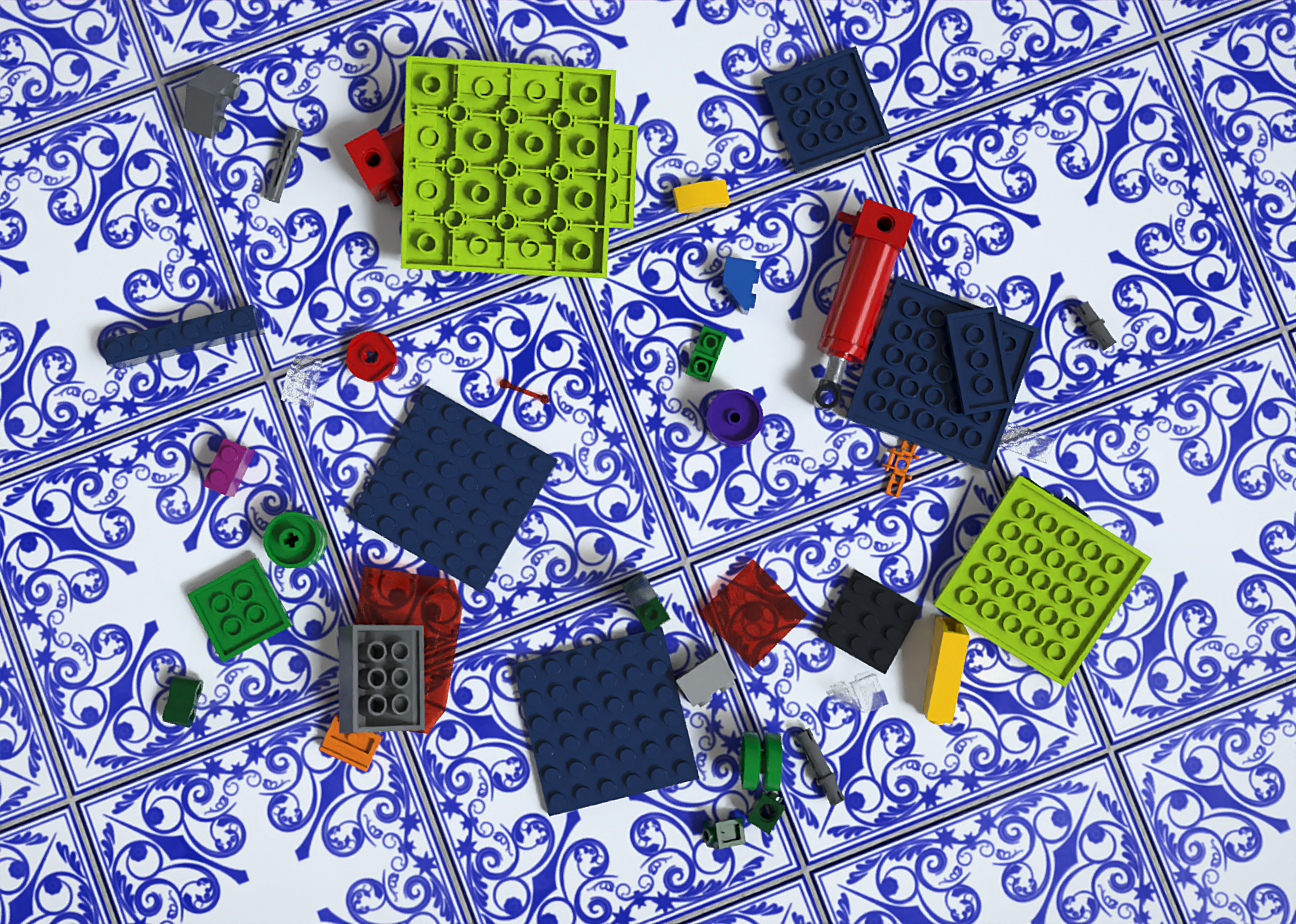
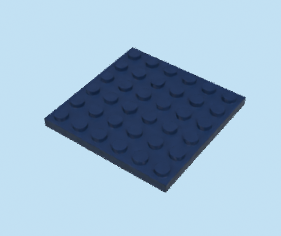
M897 277L845 419L989 472L1012 408L963 416L944 317L946 314L981 309L982 307ZM998 313L1014 400H1016L1041 329Z
M425 385L349 518L483 593L559 460Z
M662 627L655 628L648 633L643 631L513 664L549 817L700 779Z

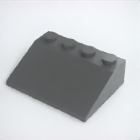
M348 625L339 627V733L425 730L424 625Z

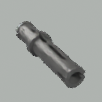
M290 126L287 128L282 147L278 148L277 153H279L266 194L264 195L266 200L278 204L280 203L293 160L297 159L298 154L296 151L303 135V131Z
M807 728L796 734L795 736L817 777L816 782L824 790L830 806L844 801L845 797L835 779L837 776L835 772H831L811 729Z

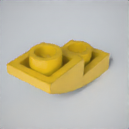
M725 180L698 182L676 187L672 190L677 213L701 212L704 208L727 207L731 203Z

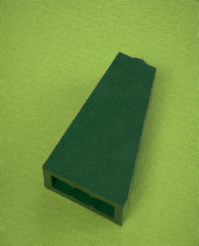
M644 572L622 584L635 613L647 633L671 619Z

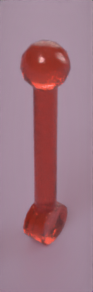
M502 379L499 383L502 389L510 388L539 399L542 404L549 402L547 394L540 395L511 384L507 379Z

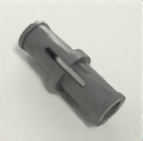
M1089 301L1074 309L1087 327L1085 329L1086 332L1092 334L1102 348V351L1117 343L1105 327L1104 319L1098 317Z

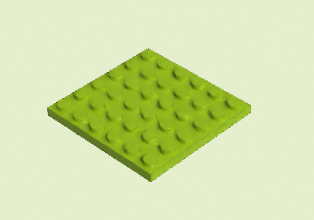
M1017 475L934 600L933 605L1063 687H1066L1153 558L1024 477Z

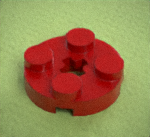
M362 332L356 335L348 344L346 364L350 372L360 380L368 383L385 380L393 373L398 364L397 349L394 343L382 333ZM368 351L372 353L378 352L375 363L371 361L366 362L368 358L366 353Z

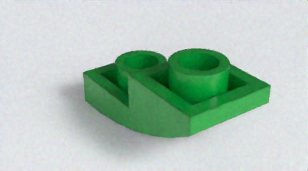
M704 324L685 374L709 383L728 333Z

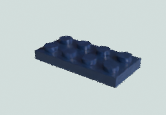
M997 306L946 314L944 317L963 416L1015 407Z

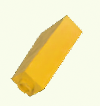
M935 615L923 712L926 720H929V722L943 725L944 723H953L970 635L964 624L957 619Z

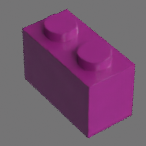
M224 438L202 486L225 496L235 497L255 450Z

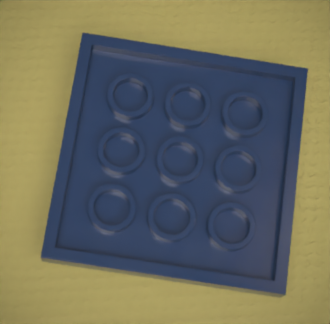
M856 46L769 76L761 81L796 174L883 144L891 139Z

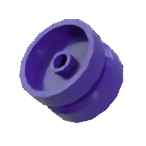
M740 389L726 390L718 394L710 403L706 414V429L711 438L719 445L728 448L743 447L750 443L760 432L764 421L763 409L758 399L751 393ZM733 413L735 414V417H740L739 421L736 423L730 420V416Z

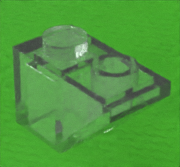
M868 671L855 675V680L847 684L845 681L837 682L830 686L831 690L826 692L828 698L864 714L889 704L878 676L874 673L869 674Z

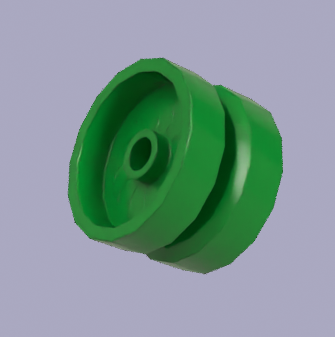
M285 512L274 517L267 525L263 535V544L267 556L276 565L284 568H307L316 564L324 556L328 545V538L323 524L316 517L300 512ZM298 536L299 541L294 543V538Z
M743 731L739 754L742 790H756L761 774L762 785L766 791H779L782 775V738L780 733L766 732L762 748H760L758 733Z

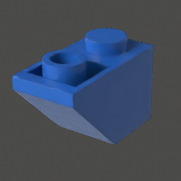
M726 256L721 286L743 315H748L749 309H754L756 294L752 293L753 284H758L760 269H756L757 261Z

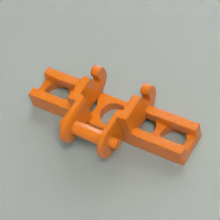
M903 441L899 452L894 447L892 450L887 449V452L890 454L887 463L882 464V466L885 467V471L892 470L885 494L899 498L905 479L912 480V476L906 475L911 459L919 460L920 456L914 455L917 445L909 446L906 441ZM908 448L911 452H907L904 449ZM896 455V456H897V459H896V462H895L894 467H893V466H891V465H892L894 456ZM899 460L906 461L907 467L905 469L898 468L897 463ZM895 475L901 477V480L895 481ZM893 483L898 486L896 493L890 492Z

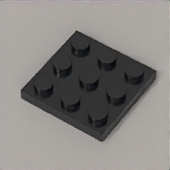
M854 569L817 636L886 675L922 607Z

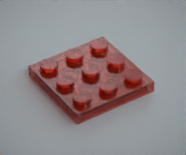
M754 559L699 612L752 668L807 615Z

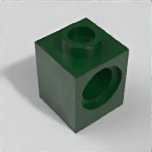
M761 790L745 816L747 821L770 835L786 808L781 802L783 798L773 791L766 793ZM764 804L773 805V812L768 816L760 814V808Z

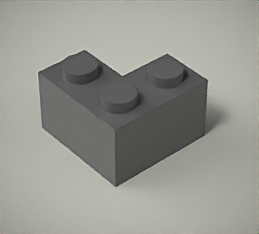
M211 64L188 82L186 86L183 128L209 139L222 132L226 126V118H224L225 109L233 100H237L241 92V86H239L240 75Z

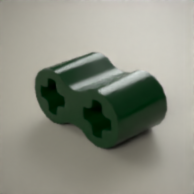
M180 674L174 676L162 715L163 722L187 728L191 727L203 690V680Z

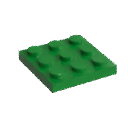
M258 557L187 594L222 663L293 626Z

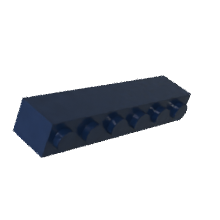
M248 305L101 340L106 365L115 369H122L264 335L265 330L260 310L253 305Z

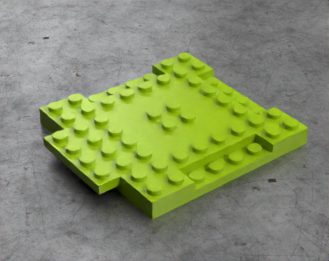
M407 56L401 268L607 279L609 228L633 229L638 142V125L614 124L616 70Z

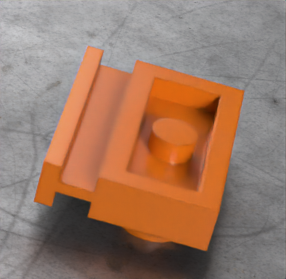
M335 715L319 750L366 772L383 739V735L376 732L339 733V715Z

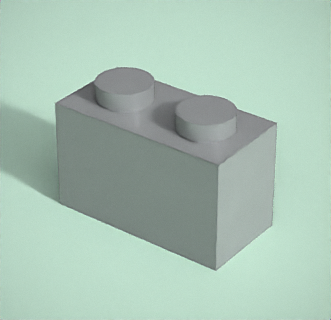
M717 650L675 680L694 707L698 704L699 707H702L713 699L711 697L713 693L718 690L722 693L734 685L732 680L736 676Z

